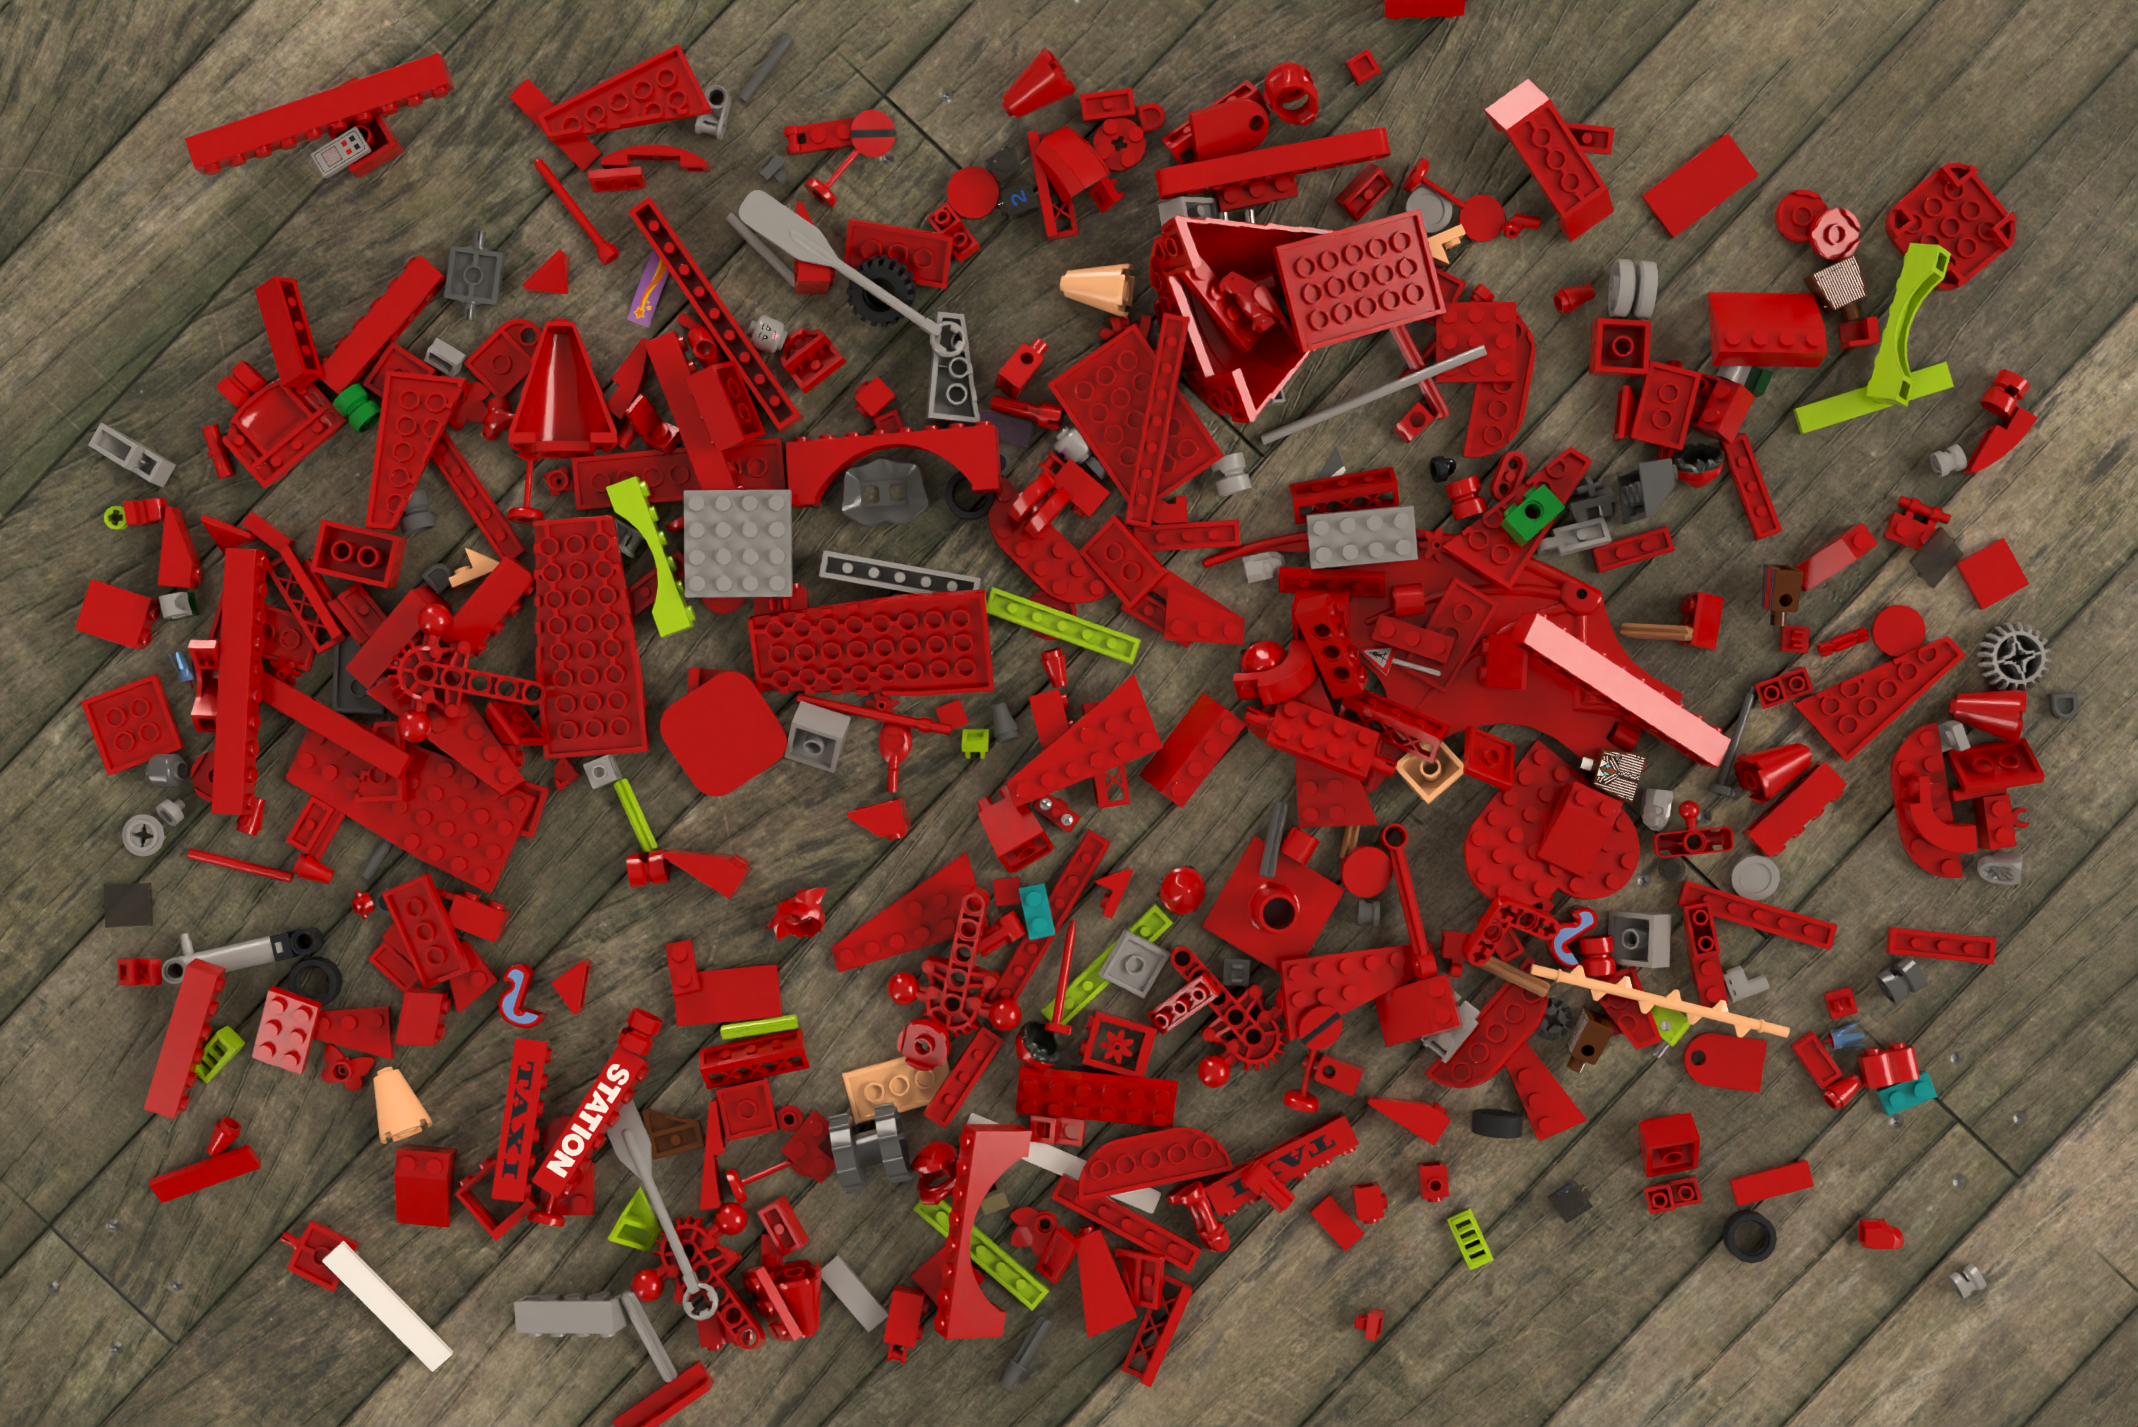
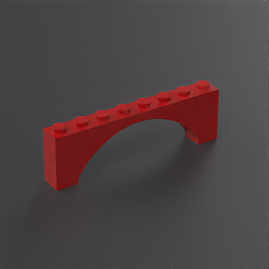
M990 421L975 422L973 427H965L963 423L950 424L949 429H939V426H924L923 431L913 432L912 428H899L897 433L887 434L886 430L871 431V435L861 436L859 432L845 433L844 438H835V435L828 434L820 435L819 440H809V437H795L793 442H785L788 490H792V507L795 509L821 507V498L826 490L847 467L871 453L891 448L919 449L947 460L957 467L972 483V491L976 494L1002 492L999 431L995 425H991Z
M1020 1124L963 1125V1132L959 1140L961 1146L960 1154L956 1162V1182L952 1189L953 1204L952 1211L949 1213V1232L945 1240V1261L941 1268L942 1282L941 1289L938 1291V1310L934 1318L935 1331L946 1340L1003 1337L1006 1311L995 1303H990L981 1291L972 1269L970 1239L977 1211L992 1185L1011 1165L1022 1157H1028L1032 1131Z

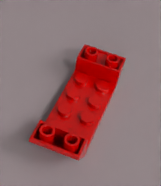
M1526 79L1484 109L1497 132L1504 131L1560 217L1555 221L1569 243L1614 212L1608 188L1550 98L1529 79Z

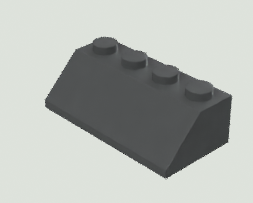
M1671 458L1638 463L1616 472L1623 524H1630L1653 516L1674 488L1675 480L1678 479L1676 465L1672 464Z

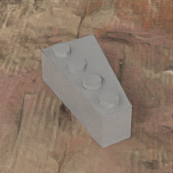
M937 312L935 323L938 324L944 321L957 323L965 332L966 345L959 355L952 358L942 357L932 349L926 420L975 425V422H980V414L978 412L964 314ZM943 327L939 336L935 338L937 346L941 344L947 348L946 352H953V347L957 341H961L960 334L950 331V327Z
M632 1289L624 1290L623 1293L615 1296L611 1295V1291H600V1293L591 1294L588 1297H585V1292H576L564 1295L563 1299H561L560 1293L526 1295L514 1301L516 1333H526L527 1337H538L542 1333H550L551 1337H563L567 1333H575V1337H587L591 1334H599V1337L602 1338L615 1336L617 1331L632 1323L620 1301V1296L627 1291H632Z

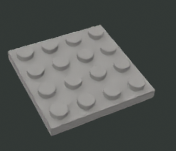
M792 490L684 491L685 598L793 597Z

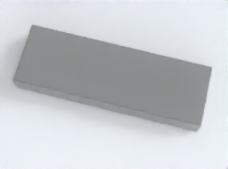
M836 1255L821 1268V1278L868 1332L888 1317L889 1312L839 1255Z

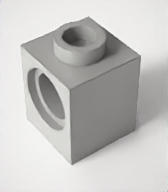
M613 754L583 764L592 789L603 787L623 778Z

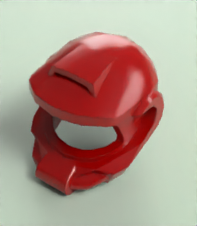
M1283 62L1275 65L1268 72L1264 80L1265 90L1263 91V98L1266 104L1286 123L1306 126L1317 118L1319 96L1318 91L1313 85V77L1307 68L1293 62ZM1308 94L1307 102L1298 109L1289 110L1282 106L1283 103L1294 102Z
M930 1142L921 1149L910 1164V1168L913 1171H917L920 1175L917 1191L924 1205H938L940 1201L952 1195V1189L956 1182V1162L959 1159V1151L949 1142ZM948 1176L943 1183L937 1186H930L933 1181Z

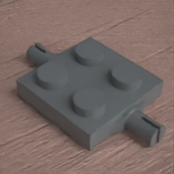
M475 230L473 246L459 247L451 245L444 292L445 299L460 301L465 304L463 320L474 321L476 306L499 305L505 262L504 253L489 251L484 248L486 232Z

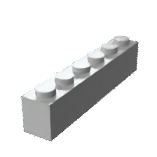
M825 550L823 551L819 577L910 594L980 590L982 580L977 577Z

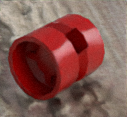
M241 359L231 370L232 376L226 375L216 385V388L226 399L240 408L252 396V392L256 393L268 382L254 367Z
M2001 369L1992 381L1993 388L1986 390L1979 403L1990 413L2000 418L2009 419L2018 407L2017 400L2024 398L2030 388V384L2018 374Z
M1477 475L1444 486L1448 500L1454 502L1451 510L1455 521L1488 511L1484 497L1478 494L1481 491V486Z
M665 849L650 851L647 856L643 852L627 855V872L632 888L647 886L649 881H652L654 885L670 882L669 861L662 857V854L666 851Z
M1591 935L1578 938L1579 952L1585 955V958L1581 961L1585 976H1602L1616 973V962L1614 957L1609 955L1614 951L1613 935Z
M633 1007L626 1020L628 1027L622 1029L616 1042L633 1053L647 1056L654 1043L652 1036L658 1035L663 1020L652 1013Z

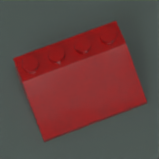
M1708 292L1712 366L1819 367L1827 354L1825 327L1814 294Z

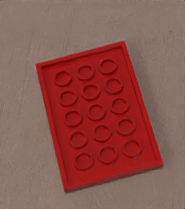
M1421 209L1272 248L1299 353L1446 313Z
M1135 323L1047 384L1127 502L1130 496L1156 353ZM1178 386L1156 502L1225 456Z

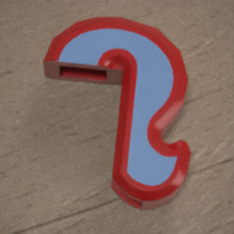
M1581 905L1569 910L1568 914L1572 916L1571 921H1558L1560 932L1555 938L1545 940L1546 949L1553 961L1564 968L1572 970L1579 963L1567 945L1597 926V914L1595 911Z
M517 963L505 971L503 981L510 982L511 987L501 994L498 1001L499 1013L503 1019L519 1028L536 1026L543 1022L548 1015L523 1007L534 974L532 968L526 963Z

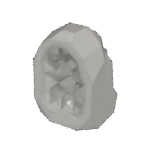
M1265 552L1243 557L1242 564L1247 584L1277 577L1279 575V567L1285 566L1284 556L1278 552Z
M1643 788L1640 816L1643 823L1650 830L1660 831L1666 826L1670 817L1673 791Z
M2015 851L2012 853L1996 852L1993 855H1985L1978 860V873L1983 879L1991 883L2020 884L2024 854Z

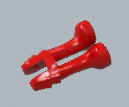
M1191 1180L1182 1183L1166 1194V1199L1171 1205L1182 1203L1189 1209L1197 1229L1196 1234L1208 1251L1224 1252L1229 1248L1228 1232L1224 1229V1223L1215 1219L1206 1190L1201 1181L1194 1183Z

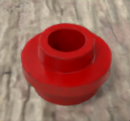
M794 1105L782 1107L777 1114L779 1127L787 1132L797 1130L803 1123L802 1111ZM787 1114L794 1116L793 1123L786 1122L785 1116Z

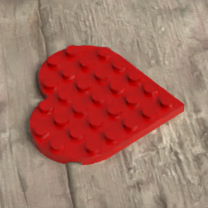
M1539 740L1533 742L1514 767L1513 788L1509 791L1498 788L1470 825L1463 844L1466 873L1478 892L1492 902L1495 898L1505 895L1526 904L1534 905L1548 898L1556 889L1569 897L1580 900L1600 899L1610 896L1624 887L1636 870L1640 853L1636 828L1628 814L1620 808L1609 836L1584 879L1536 857L1564 785L1576 781L1604 794Z

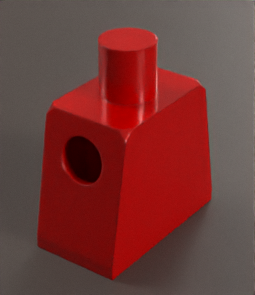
M1036 338L1030 346L1023 343L998 372L995 386L1011 399L1017 400L1041 369L1044 362L1042 355L1048 349L1047 344L1039 338Z
M1309 1053L1306 1054L1304 1062L1302 1064V1068L1306 1069ZM1324 1053L1322 1058L1315 1057L1312 1072L1316 1073L1315 1081L1353 1096L1365 1067ZM1328 1065L1334 1067L1335 1074H1327L1325 1067Z

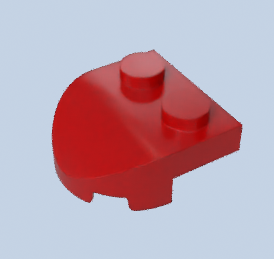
M802 328L793 332L784 341L783 355L780 357L782 365L804 394L808 393L846 363V360L832 342L819 329L815 331Z

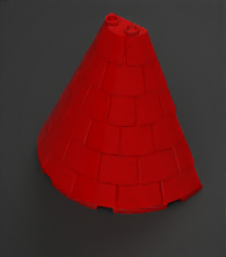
M1180 215L1175 216L1162 225V236L1154 239L1150 257V285L1158 293L1159 300L1153 304L1159 327L1161 329L1163 313L1190 317L1182 364L1188 372L1187 383L1201 400L1219 415L1228 413L1232 415V421L1253 422L1267 403L1276 397L1309 354L1316 349L1299 353L1298 346L1294 345L1282 326L1277 323L1261 333L1263 336L1248 353L1241 354L1178 274L1202 266L1199 255L1220 281L1221 278L1231 271L1245 278L1272 271L1277 289L1276 299L1279 305L1278 298L1283 288L1272 248L1337 230L1302 226L1292 227L1271 223L1263 225L1207 217L1200 219ZM1231 294V296H1232V297L1235 299V301L1238 303V301H1237V299H1236V296L1233 295V294Z

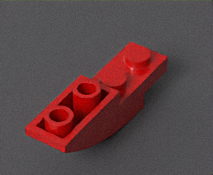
M1708 901L1683 906L1686 948L1692 982L1696 986L1699 1005L1713 1008L1720 1000H1725L1726 1004L1729 1005L1718 955L1721 953L1711 904Z

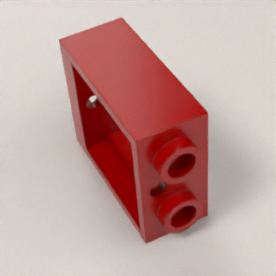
M1097 1009L1094 1016L1089 1014L1085 1030L1090 1031L1087 1041L1082 1040L1078 1055L1083 1056L1082 1063L1126 1076L1144 1078L1157 1027ZM1100 1021L1144 1032L1134 1069L1091 1057Z
M489 1156L478 1166L481 1170L474 1177L469 1174L458 1183L461 1188L455 1195L493 1239L497 1241L540 1204V1200L531 1191L530 1197L524 1198L526 1202L502 1223H499L470 1190L496 1167L497 1157L493 1160Z

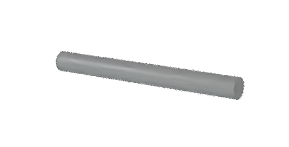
M730 213L725 218V221L795 289L794 273L733 213Z

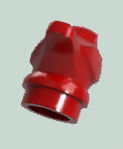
M492 398L488 400V414L484 418V428L480 433L485 440L495 441L500 433L510 428L515 414L511 413L512 406L509 399Z

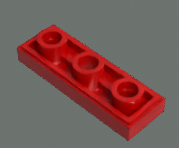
M1203 972L1150 1010L1146 1016L1160 1033L1164 1035L1218 997L1221 991L1208 975Z

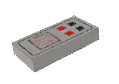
M355 126L310 155L322 175L327 179L372 150L359 129Z

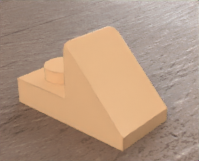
M1462 224L1428 238L1434 264L1444 268L1449 265L1443 246L1446 249H1450L1461 243L1460 239L1466 234Z
M465 548L473 568L470 569L469 566H465L455 570V575L449 577L452 588L459 589L488 577L500 562Z

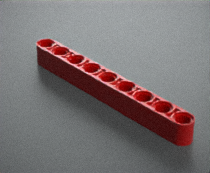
M1380 127L1163 168L1155 172L1159 198L1167 200L1379 160L1390 156L1391 151L1386 128Z

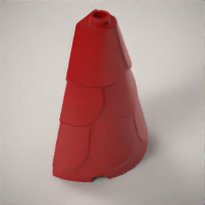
M564 318L546 321L531 359V369L521 391V399L508 431L509 445L517 452L521 453L525 449L529 450L530 456L571 459L595 456V451L600 449L606 453L616 447L618 443L617 430L603 399V392L591 368V359L574 321H568Z

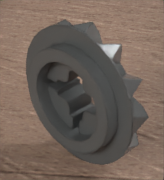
M1548 998L1545 1015L1552 1016L1557 1011L1556 1019L1559 1020L1561 1025L1552 1024L1548 1027V1020L1544 1017L1542 1023L1535 1031L1541 1038L1551 1041L1563 1038L1571 1030L1573 1021L1571 1009L1563 1001Z

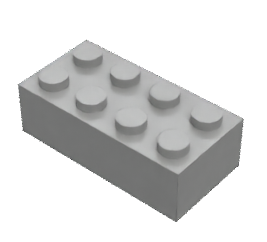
M1413 505L1306 514L1311 569L1418 559Z

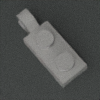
M1603 516L1553 529V537L1543 538L1536 550L1538 556L1557 549L1558 555L1563 556L1610 544L1611 537Z

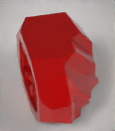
M1860 1219L1858 1224V1240L1862 1247L1870 1249H1899L1903 1247L1904 1236L1898 1227L1889 1225L1885 1219Z

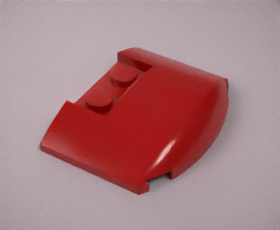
M278 379L257 391L244 402L230 420L231 425L227 437L223 435L222 442L263 488L266 489L287 476V473L326 440H330L345 425L347 420L334 408L333 404L313 382L305 388L283 387L281 380Z

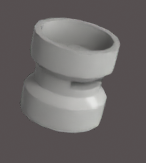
M1958 444L1948 447L1947 451H1937L1930 454L1932 469L1939 478L1949 475L1950 471L1954 470L1957 472L1967 467L1966 456Z
M1972 1263L1964 1267L1962 1272H1955L1948 1276L1952 1287L1961 1299L1970 1296L1972 1291L1981 1290L1987 1286L1983 1276Z

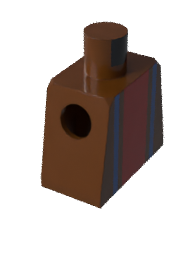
M1764 564L1762 607L1771 611L1770 625L1786 626L1787 612L1798 611L1803 579L1802 570L1791 565Z

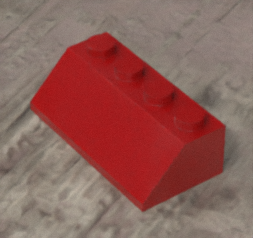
M505 556L452 618L450 630L445 635L440 636V640L448 646L460 641H467L471 646L469 658L480 657L488 648L486 643L492 636L494 638L503 631L505 628L503 623L509 616L514 617L522 608L520 603L526 596L531 597L536 592L534 572L519 559Z
M1202 693L1164 742L1163 748L1157 751L1139 776L1179 807L1183 808L1246 724L1208 695Z

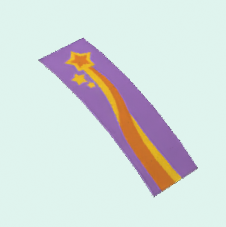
M654 249L640 280L627 320L648 328L669 274V270Z

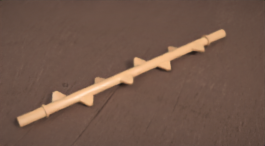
M1532 964L1530 969L1531 975L1555 980L1556 983L1560 981L1591 989L1592 997L1595 1001H1598L1608 993L1638 1001L1641 1013L1647 1014L1656 1005L1687 1013L1689 1024L1692 1025L1702 1017L1733 1024L1737 1036L1741 1038L1750 1029L1757 1030L1758 1033L1765 1032L1785 1038L1788 1037L1790 1032L1789 1027L1765 1022L1764 1019L1757 1020L1729 1013L1725 1000H1720L1713 1008H1708L1681 1001L1680 992L1677 989H1674L1666 997L1633 989L1630 977L1624 976L1617 984H1612L1585 977L1583 966L1580 965L1570 973L1563 972L1561 969L1555 970Z

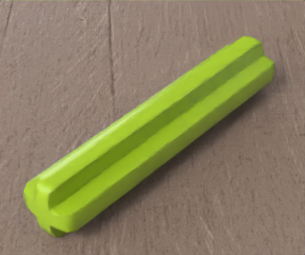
M623 778L616 781L614 788L643 852L648 853L656 849L657 843L628 780Z
M796 1014L782 1017L726 1024L720 1027L722 1039L726 1040L791 1030L798 1027V1018Z

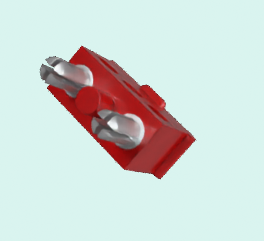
M1051 794L1036 799L1032 804L1033 808L1043 814L1047 820L1057 824L1066 832H1071L1081 818L1080 815L1068 807L1064 800L1061 798L1056 799Z

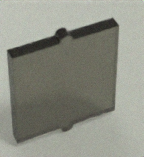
M1938 527L1909 560L1918 572L1917 576L1923 578L1933 589L1964 555L1955 544L1956 540L1950 537L1942 527Z
M151 883L104 884V904H102V908L105 909V928L153 926L152 907L155 903L152 901Z

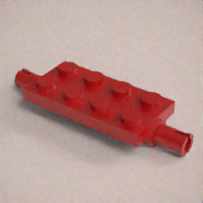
M1292 699L1277 703L1274 713L1271 714L1254 709L1251 706H1248L1243 722L1265 729L1264 732L1267 733L1264 745L1362 782L1367 778L1370 769L1387 775L1390 778L1395 773L1396 761L1376 755L1375 748L1379 732Z

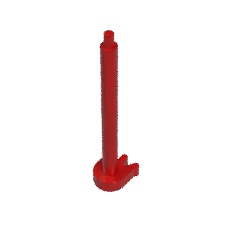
M1071 920L1070 927H1067L1052 1023L1046 1022L1044 1031L1071 1035L1072 1026L1061 1025L1076 934L1075 920Z

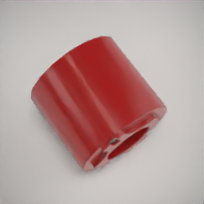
M1421 583L1392 586L1391 595L1396 617L1425 613V601Z
M1292 826L1279 851L1306 866L1320 842L1298 827Z

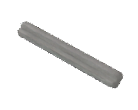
M627 1291L620 1296V1301L662 1379L666 1382H671L677 1377V1372L636 1295L632 1291Z

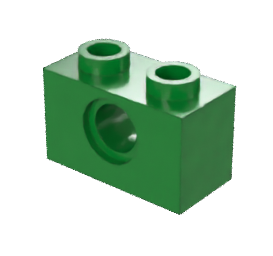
M1544 484L1538 489L1533 486L1522 496L1525 500L1518 507L1514 503L1503 513L1505 518L1500 525L1520 547H1523L1565 509V506ZM1525 509L1534 510L1536 519L1528 518L1525 514Z

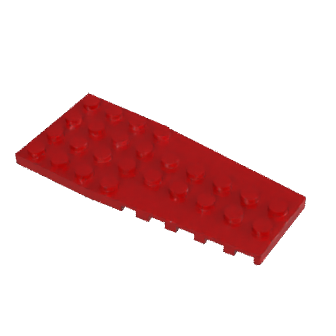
M604 515L534 521L535 543H533V553H535L536 569L534 570L536 596H534L535 606H537V621L535 622V634H537V647H535L536 682L542 684L545 689V698L539 703L541 731L549 741L546 745H543L544 759L650 751L643 674L614 516ZM537 687V693H538V697H539L540 691H539V689H538V687Z
M985 589L903 594L750 616L748 620L756 686L761 694L763 691H779V694H789V691H804L805 694L831 692V695H842V692H857V695L882 693V696H925L991 692L995 688Z
M356 722L372 732L373 727ZM308 729L286 775L287 781L418 859L488 893H493L537 797L516 787L501 796L453 758L405 741V751L413 755L406 770L407 800L353 803L355 794L359 792L361 784L359 778L361 771L365 769L366 761L312 729Z

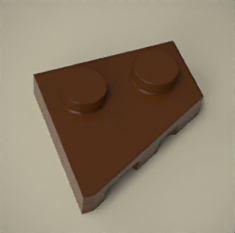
M648 1109L642 1110L646 1131L652 1144L653 1160L705 1147L706 1144L699 1120Z

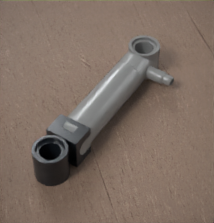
M306 927L297 931H287L194 953L189 934L184 933L180 935L183 956L167 960L163 964L161 972L166 982L179 984L182 983L187 965L195 958L226 968L225 973L316 952L322 947L324 936L318 928ZM305 934L311 937L312 944L310 947H306L303 944L302 938ZM177 963L183 968L182 976L177 975L175 972Z

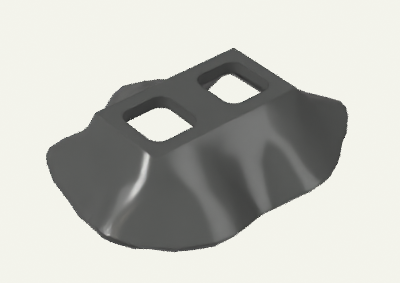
M879 457L868 463L850 467L845 472L841 511L847 518L862 526L873 527L883 521H890L899 525L906 524L928 507L929 502L924 491L921 472L915 463L899 462ZM892 484L905 485L906 498L903 501H892L890 499V486ZM866 486H877L879 488L880 499L877 503H865L863 489Z

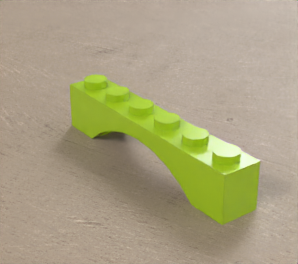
M1910 243L1908 252L1904 256V266L1896 284L1897 290L1894 301L1889 308V318L1886 328L1882 333L1879 353L1875 357L1872 378L1867 385L1868 392L1866 396L1877 403L1908 406L1914 379L1907 359V341L1917 310L1932 289L1945 277L1951 253L1940 245Z
M635 476L606 487L615 513L627 519L639 530L653 553L657 567L658 588L652 614L660 636L666 638L695 627L693 621L696 620L694 610L691 605H686L684 599L685 586L682 580H677L674 572L678 570L673 555L668 556L665 547L669 545L666 534L663 530L659 531L656 521L660 520L658 512L654 505L650 507L647 498L650 496V491L646 481L641 482V479Z

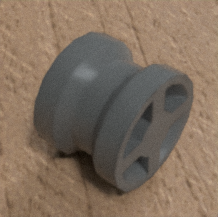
M1358 899L1356 905V925L1362 926L1364 923H1367L1372 927H1378L1380 901L1374 900L1371 903H1367L1363 899Z

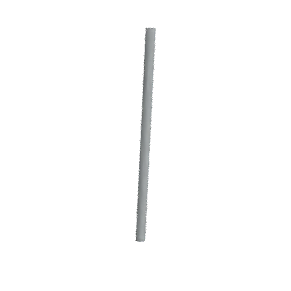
M1481 345L1260 435L1263 444H1268L1487 355L1484 345Z

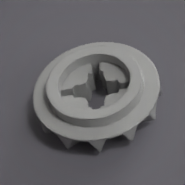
M148 814L136 815L129 819L123 828V843L134 855H153L162 848L163 841L166 838L163 830L165 826L161 825L156 817ZM144 828H146L147 833L154 835L146 839L145 843L142 837L135 835V833L143 832Z

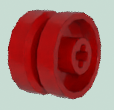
M1047 471L1042 473L1034 482L1032 481L1016 498L1017 500L1007 511L1016 522H1020L1030 513L1032 514L1026 522L1024 530L1033 538H1036L1073 498V495L1064 487L1057 489L1051 496L1048 495L1054 488L1056 479Z

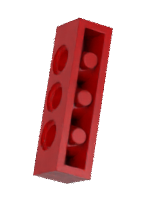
M1329 593L1299 600L1294 616L1333 700L1363 693L1365 683L1368 681V673L1365 666H1361L1356 646L1351 644L1346 624L1341 622L1337 604L1332 602Z

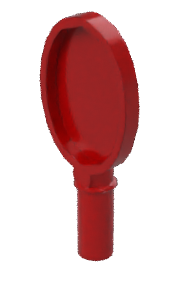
M887 722L883 725L879 734V749L883 759L888 762L886 792L897 793L899 763L903 762L910 753L912 733L910 727Z

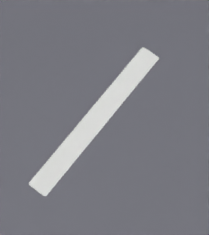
M971 1113L967 1124H998L975 1113ZM1030 1142L1028 1157L1021 1158L1062 1176L1065 1173L1078 1181L1083 1166L1086 1163V1160L1048 1144ZM1145 1188L1111 1195L1110 1197L1152 1214L1160 1199L1161 1192L1152 1188Z

